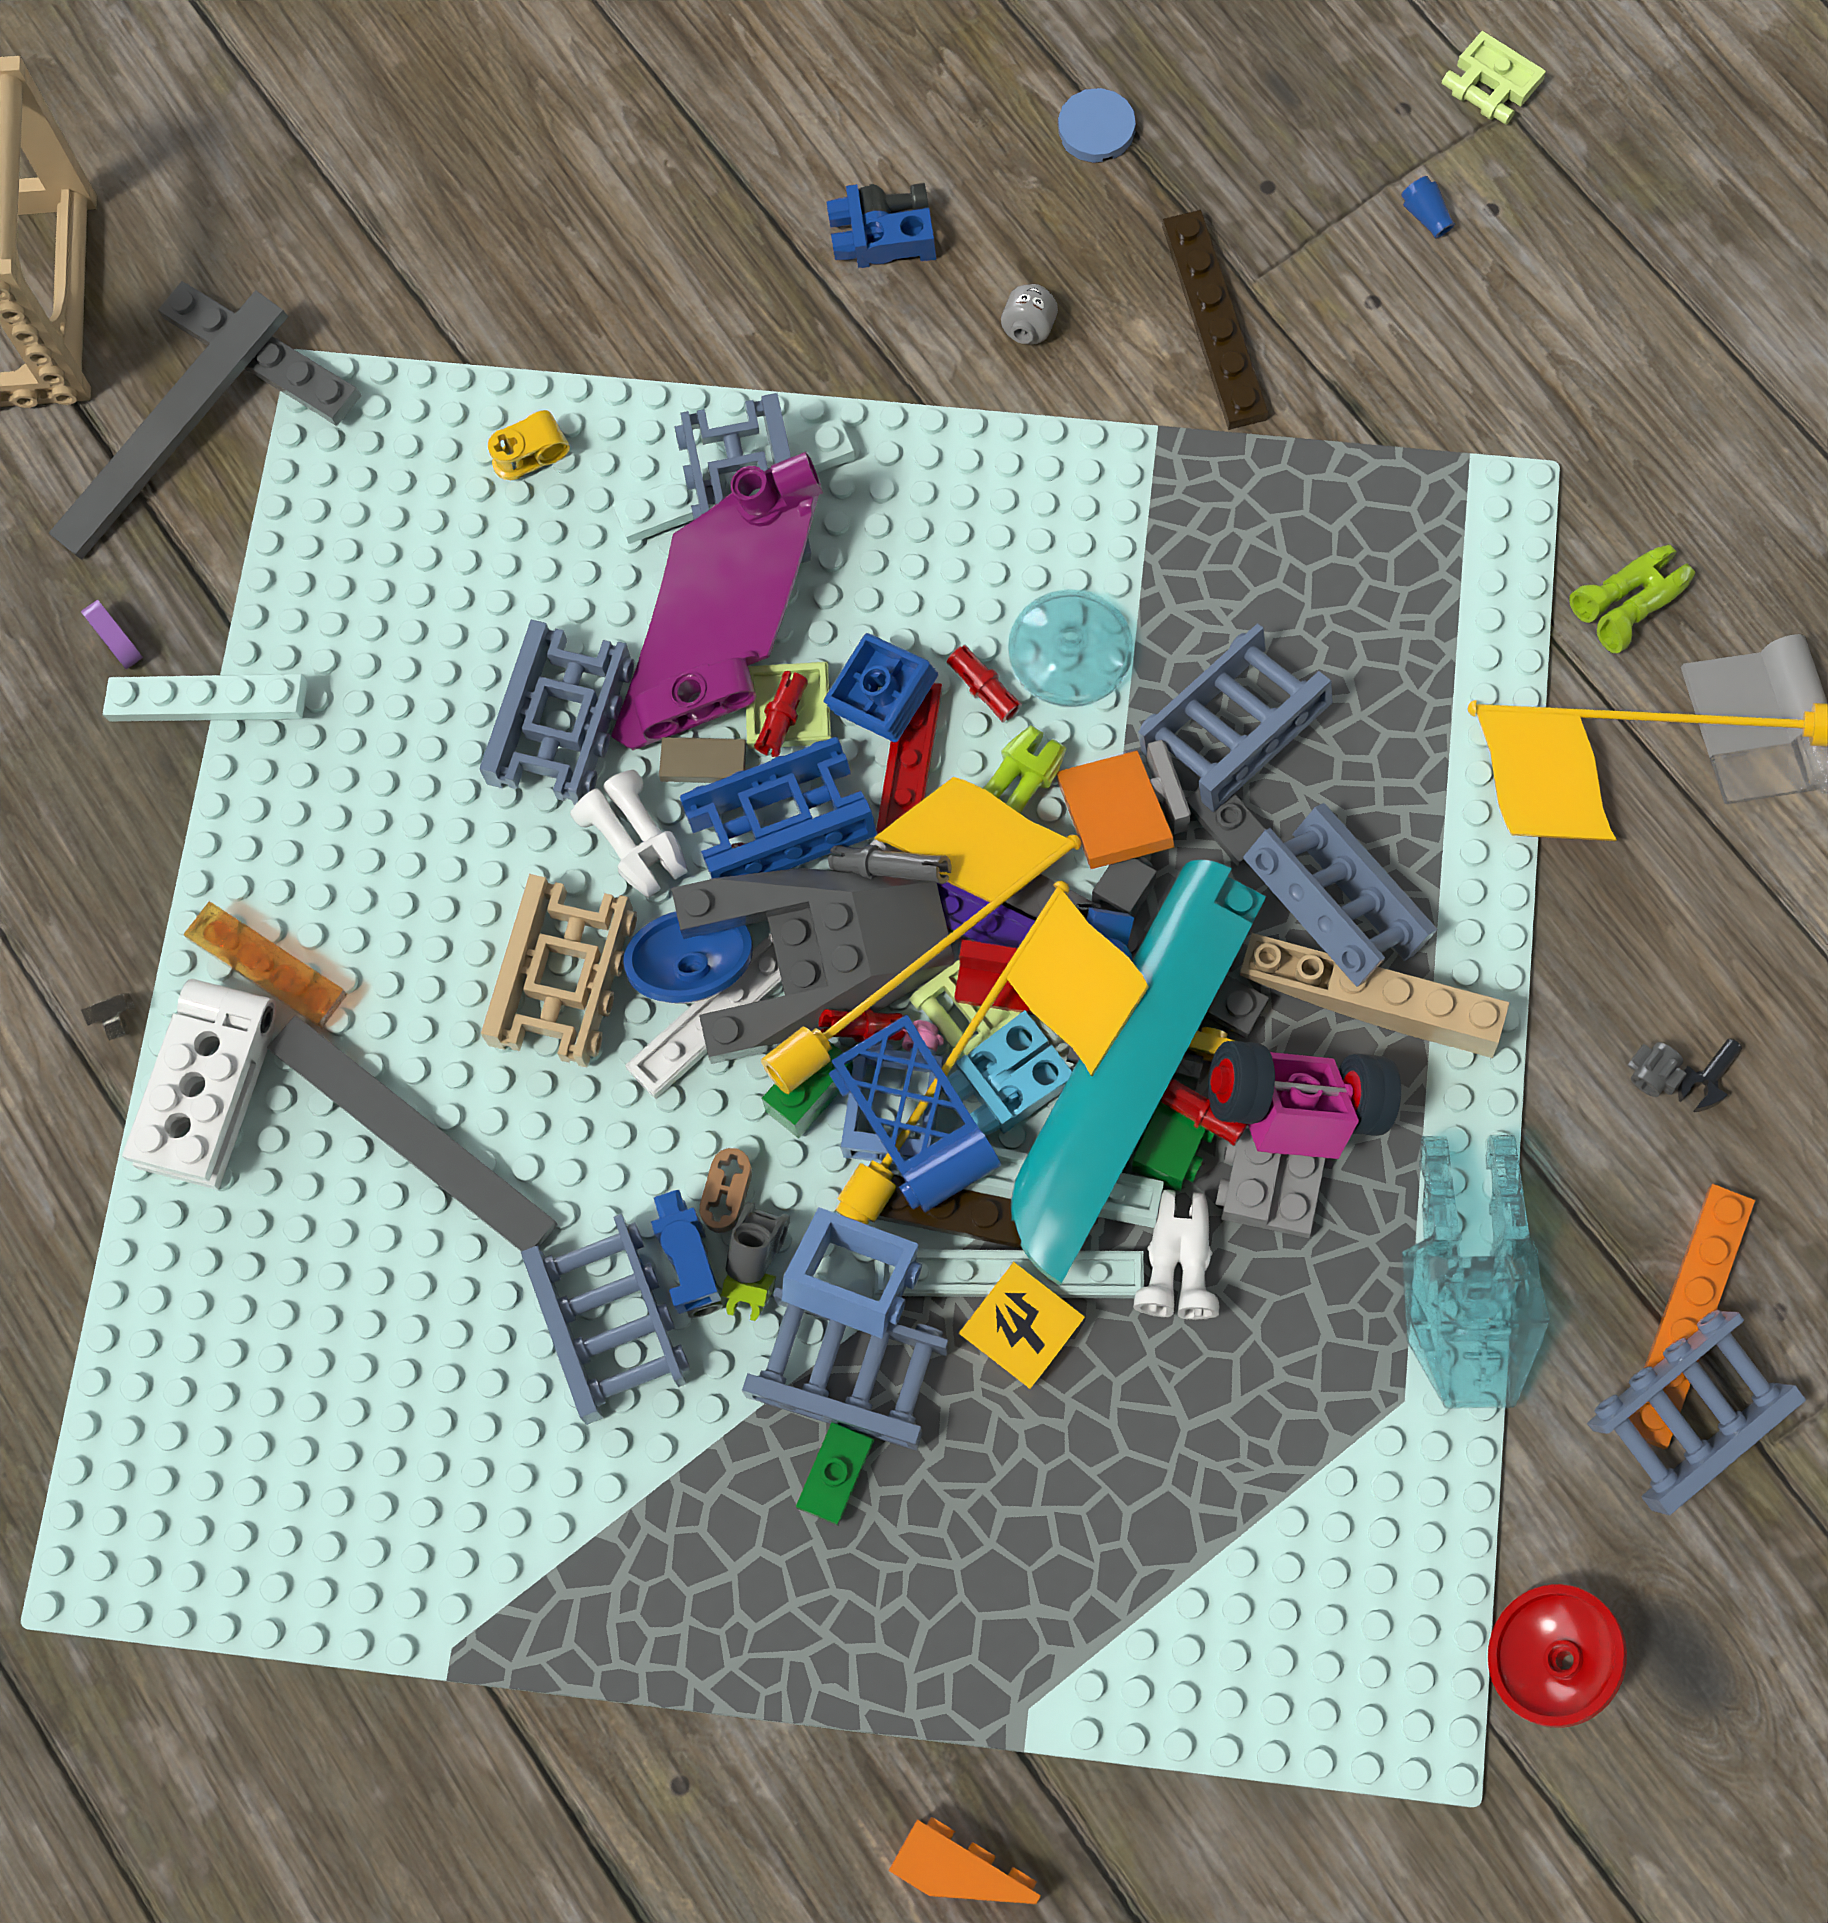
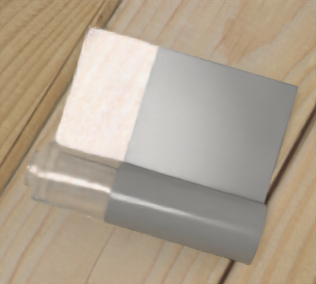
M1801 634L1779 638L1768 644L1759 653L1684 663L1680 667L1696 715L1802 720L1804 711H1811L1813 703L1828 704L1806 637ZM1699 723L1725 805L1820 790L1821 794H1828V747L1810 746L1809 737H1802V728Z

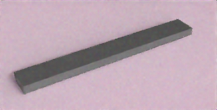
M255 290L50 530L49 534L82 560L289 317L284 310Z
M295 1015L267 1046L271 1053L520 1252L534 1246L540 1247L558 1225L554 1219L298 1016Z

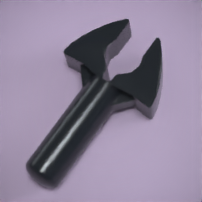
M1727 1039L1703 1071L1695 1072L1687 1066L1683 1070L1687 1075L1678 1087L1679 1102L1685 1098L1692 1087H1699L1701 1084L1705 1085L1703 1089L1705 1097L1693 1112L1710 1109L1722 1102L1727 1093L1719 1089L1718 1080L1742 1050L1741 1044L1735 1039Z

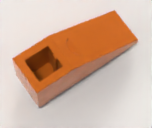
M933 1817L929 1819L927 1825L917 1819L888 1870L923 1893L933 1897L1037 1904L1041 1896L1033 1891L1037 1881L1012 1867L1008 1875L992 1866L996 1858L995 1855L974 1842H971L966 1850L951 1840L956 1831Z

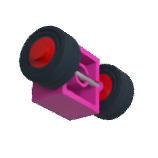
M1226 1041L1218 1047L1211 1062L1208 1077V1098L1211 1111L1218 1120L1248 1124L1258 1152L1339 1159L1352 1134L1379 1136L1386 1134L1392 1128L1398 1116L1401 1103V1079L1396 1064L1390 1058L1384 1056L1352 1054L1344 1059L1338 1069L1333 1058L1274 1053L1259 1043Z

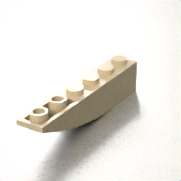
M1254 933L1251 934L1240 976L1322 1008L1402 1034L1493 1058L1499 1044L1510 1003L1377 967L1362 985L1356 987L1327 953Z

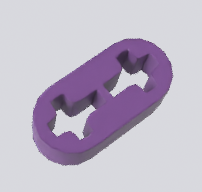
M98 600L80 611L125 669H128L143 658Z

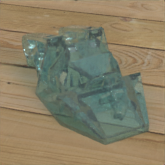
M1490 1135L1487 1139V1152L1485 1154L1486 1170L1491 1171L1492 1177L1489 1215H1492L1493 1244L1491 1245L1490 1256H1460L1459 1244L1462 1241V1233H1459L1448 1140L1446 1136H1422L1419 1169L1422 1170L1425 1181L1422 1203L1424 1240L1402 1252L1407 1342L1445 1409L1514 1408L1543 1343L1544 1334L1550 1321L1540 1281L1538 1250L1528 1230L1514 1135Z

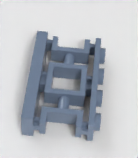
M778 393L761 396V401H745L748 421L709 429L705 409L697 410V413L689 414V411L680 412L682 425L674 426L679 451L687 449L690 464L684 465L683 471L687 490H696L698 504L691 505L694 520L724 499L719 479L720 474L735 472L746 466H756L763 471L770 469L767 467L764 451L743 455L740 438L759 434L757 417L763 416L773 464L791 458ZM694 429H700L703 445L724 441L727 459L707 462L710 476L708 480H703L693 435ZM809 539L807 540L801 563L811 561Z
M530 620L479 768L487 785L503 788L504 784H508L510 788L517 789L524 770L556 778L553 788L556 798L565 801V799L572 800L573 805L588 792L595 789L597 771L594 770L598 758H604L607 753L610 735L607 731L611 719L617 720L622 706V696H619L623 682L629 683L634 670V659L630 657L626 643L618 641L616 646H614L611 641L603 640L597 658L564 650L567 643L564 630L556 628L555 631L549 630L547 623ZM547 656L552 665L567 668L562 682L541 677ZM583 672L605 677L599 698L595 690L579 686ZM548 696L581 703L572 733L539 725ZM522 731L526 739L542 742L537 757L515 752ZM558 747L580 752L574 773L570 765L554 761Z

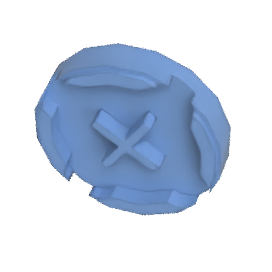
M1102 88L1086 89L1071 96L1062 106L1058 117V132L1066 151L1080 160L1092 163L1103 162V158L1113 156L1114 159L1122 155L1131 145L1135 134L1134 110L1128 101L1116 92Z

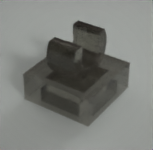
M123 993L84 1008L81 1011L87 1026L102 1022L105 1033L110 1041L130 1034L122 1014L136 1008L130 994Z

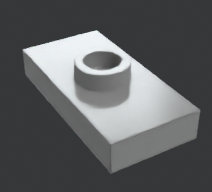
M1162 740L1149 743L1146 761L1153 777L1149 780L1158 802H1162L1173 835L1187 831L1191 813L1166 744Z

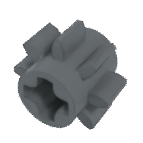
M1657 1042L1652 1049L1643 1044L1628 1064V1067L1635 1070L1630 1079L1639 1090L1649 1096L1658 1097L1662 1091L1672 1095L1687 1075L1686 1072L1679 1069L1684 1060L1676 1050L1664 1043Z

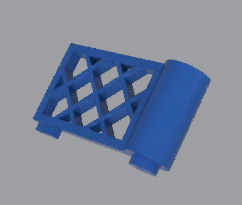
M905 1015L832 1060L835 1070L831 1071L829 1076L843 1097L848 1093L852 1094L903 1176L906 1183L899 1186L913 1210L921 1206L926 1213L1001 1166V1162L991 1144L978 1128L908 1015ZM903 1029L906 1030L914 1043L910 1060L885 1055L888 1038ZM882 1043L879 1053L869 1051ZM918 1051L926 1064L915 1062ZM859 1056L876 1059L877 1065L872 1084L854 1080L845 1065ZM883 1061L908 1067L903 1091L877 1085ZM913 1068L933 1073L937 1080L934 1098L908 1092ZM859 1088L870 1090L868 1102ZM941 1088L950 1102L939 1099ZM876 1091L901 1097L896 1121L879 1118L875 1115L872 1105ZM906 1098L932 1104L926 1128L901 1123ZM937 1106L955 1109L965 1124L950 1134L931 1130ZM882 1125L894 1127L891 1139ZM899 1129L925 1135L921 1152L906 1161L903 1160L895 1147ZM930 1136L941 1138L939 1141L927 1147Z

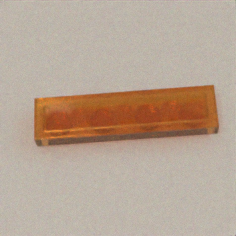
M210 901L183 934L188 941L321 1029L348 995L344 989Z

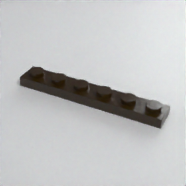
M1197 210L1164 218L1162 228L1228 430L1267 421L1268 410L1202 211Z

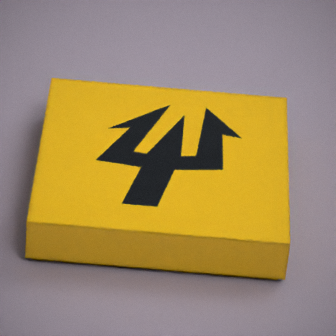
M1013 1261L959 1334L1031 1389L1085 1316Z

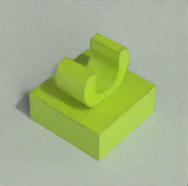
M765 1273L760 1281L742 1283L727 1275L721 1292L722 1297L730 1298L726 1305L727 1314L733 1316L737 1310L738 1302L742 1301L750 1304L752 1308L750 1320L756 1321L774 1292L776 1276Z

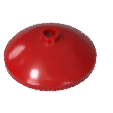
M1544 1585L1531 1589L1517 1597L1505 1608L1496 1621L1488 1646L1490 1677L1503 1702L1522 1718L1534 1724L1550 1728L1579 1725L1602 1712L1620 1689L1627 1665V1647L1624 1633L1613 1612L1591 1593L1571 1585ZM1568 1655H1572L1574 1659L1573 1665L1569 1669L1563 1670V1659Z

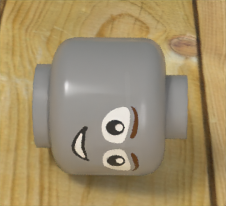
M1037 284L1018 286L1010 293L1001 315L1002 328L1009 337L1018 343L1028 345L1041 343L1047 339L1058 313L1057 302L1053 295L1043 286Z

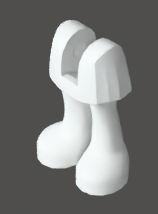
M632 769L609 778L604 783V790L630 821L643 841L641 844L636 846L599 789H593L584 795L575 804L570 815L580 827L586 828L594 825L601 831L621 859L618 865L619 874L635 889L650 898L661 888L648 867L660 860L664 869L670 873L674 880L686 874L688 869L682 849L675 835L671 831H664L662 833L642 804L639 793L642 791L644 784L639 773Z

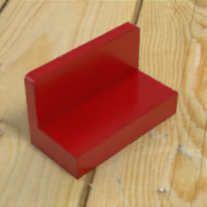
M962 939L959 954L960 967L954 995L955 1001L957 1003L981 1006L1018 948ZM1007 981L991 1006L993 1009L1020 1013L1025 1010L1028 1014L1034 1015L1009 981Z

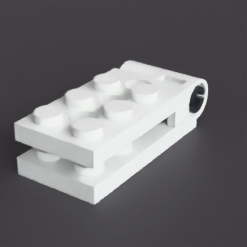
M192 978L184 984L178 1000L177 1014L173 1013L124 1148L122 1154L124 1159L133 1162L132 1165L139 1170L219 1190L268 1050L267 1046L270 1044L275 1030L273 1027L276 1016V1002L274 999ZM219 1046L218 1050L209 1056L212 1049ZM205 1086L202 1093L194 1097L197 1090ZM190 1127L189 1132L180 1138L183 1130Z

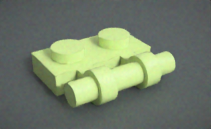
M1481 31L1459 56L1457 66L1465 71L1464 75L1460 77L1449 70L1444 76L1442 84L1452 90V96L1462 102L1465 99L1479 107L1481 114L1488 119L1496 118L1506 125L1512 119L1515 111L1504 105L1505 101L1509 99L1521 107L1543 82L1546 71L1484 31ZM1478 81H1481L1494 89V92L1489 95L1475 85Z

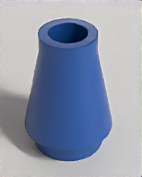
M1424 176L1414 181L1402 192L1401 196L1405 201L1403 206L1432 233L1435 239L1445 235L1455 226L1436 181L1431 182L1428 176Z

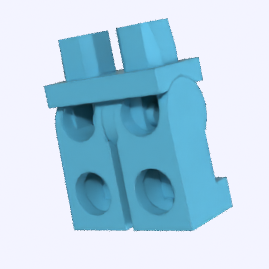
M1024 1010L973 1049L968 1055H964L957 1060V1071L952 1073L948 1080L962 1102L973 1094L980 1102L981 1106L970 1113L983 1134L988 1136L998 1129L1005 1134L1015 1124L1023 1121L1038 1108L1061 1094L1072 1070L1052 1045L1049 1046L1048 1039Z

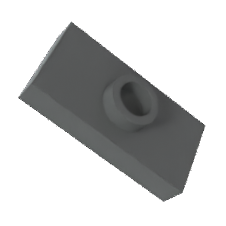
M1200 788L1187 797L1186 802L1190 812L1237 867L1246 862L1243 856L1266 829L1241 800L1233 794L1213 812L1202 803Z

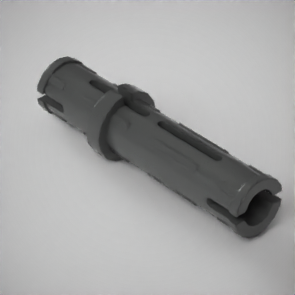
M835 845L830 851L834 854H841V857L832 855L828 857V864L832 871L857 873L869 879L883 876L944 884L949 880V876L939 874V872L951 873V862L945 855L934 856L884 851L877 845H867L864 848Z

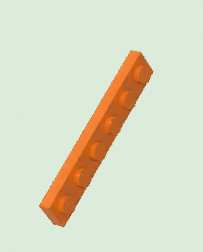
M1715 1184L1708 1188L1644 1368L1655 1367L1665 1358L1663 1352L1667 1347L1682 1338L1686 1340L1699 1330L1697 1327L1698 1322L1709 1313L1717 1310L1755 1200ZM1683 1373L1663 1388V1391L1679 1412H1681L1691 1384ZM1649 1401L1628 1417L1647 1443L1664 1450L1669 1446L1673 1433Z

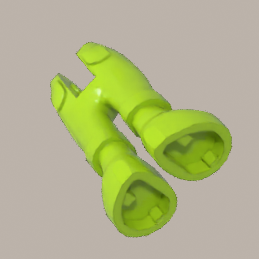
M1670 544L1655 548L1636 558L1617 574H1613L1606 579L1603 585L1580 586L1570 594L1569 602L1574 614L1581 621L1590 623L1600 617L1613 602L1619 601L1639 586L1644 587L1637 595L1626 600L1623 605L1612 609L1599 620L1597 636L1601 644L1608 651L1620 653L1628 648L1632 639L1633 624L1640 622L1649 613L1662 608L1675 599L1688 587L1694 578L1695 571L1688 563L1679 567L1665 579L1658 572L1677 553Z

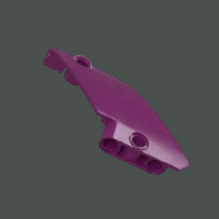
M807 451L773 464L770 469L765 471L756 466L741 468L732 477L731 494L672 535L668 559L649 629L625 700L612 731V739L633 751L662 740V737L675 735L742 709L756 700L757 695L748 666L769 658L802 561L818 496L823 494L819 477ZM760 489L756 494L749 496L754 490ZM701 692L695 701L689 702L692 695Z

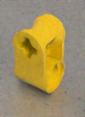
M547 410L535 412L522 421L497 430L488 440V450L493 458L494 472L504 480H516L545 465L556 463L565 457L570 450V445L554 416ZM501 440H504V447L501 446ZM513 462H515V464H516V468H515V469H513V466H512V463H513Z

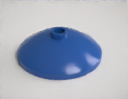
M675 911L651 921L633 936L624 953V968L633 988L648 998L675 1004L698 1002L723 992L744 974L753 956V943L750 932L745 925L683 939Z

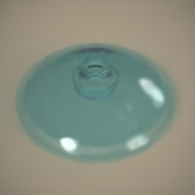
M1058 590L1035 599L1021 611L1010 631L1008 654L1014 675L1030 694L1049 704L1077 707L1105 698L1122 683L1131 665L1133 640L1126 619L1108 600L1083 590ZM1067 632H1075L1078 637L1074 640H1068L1063 635Z

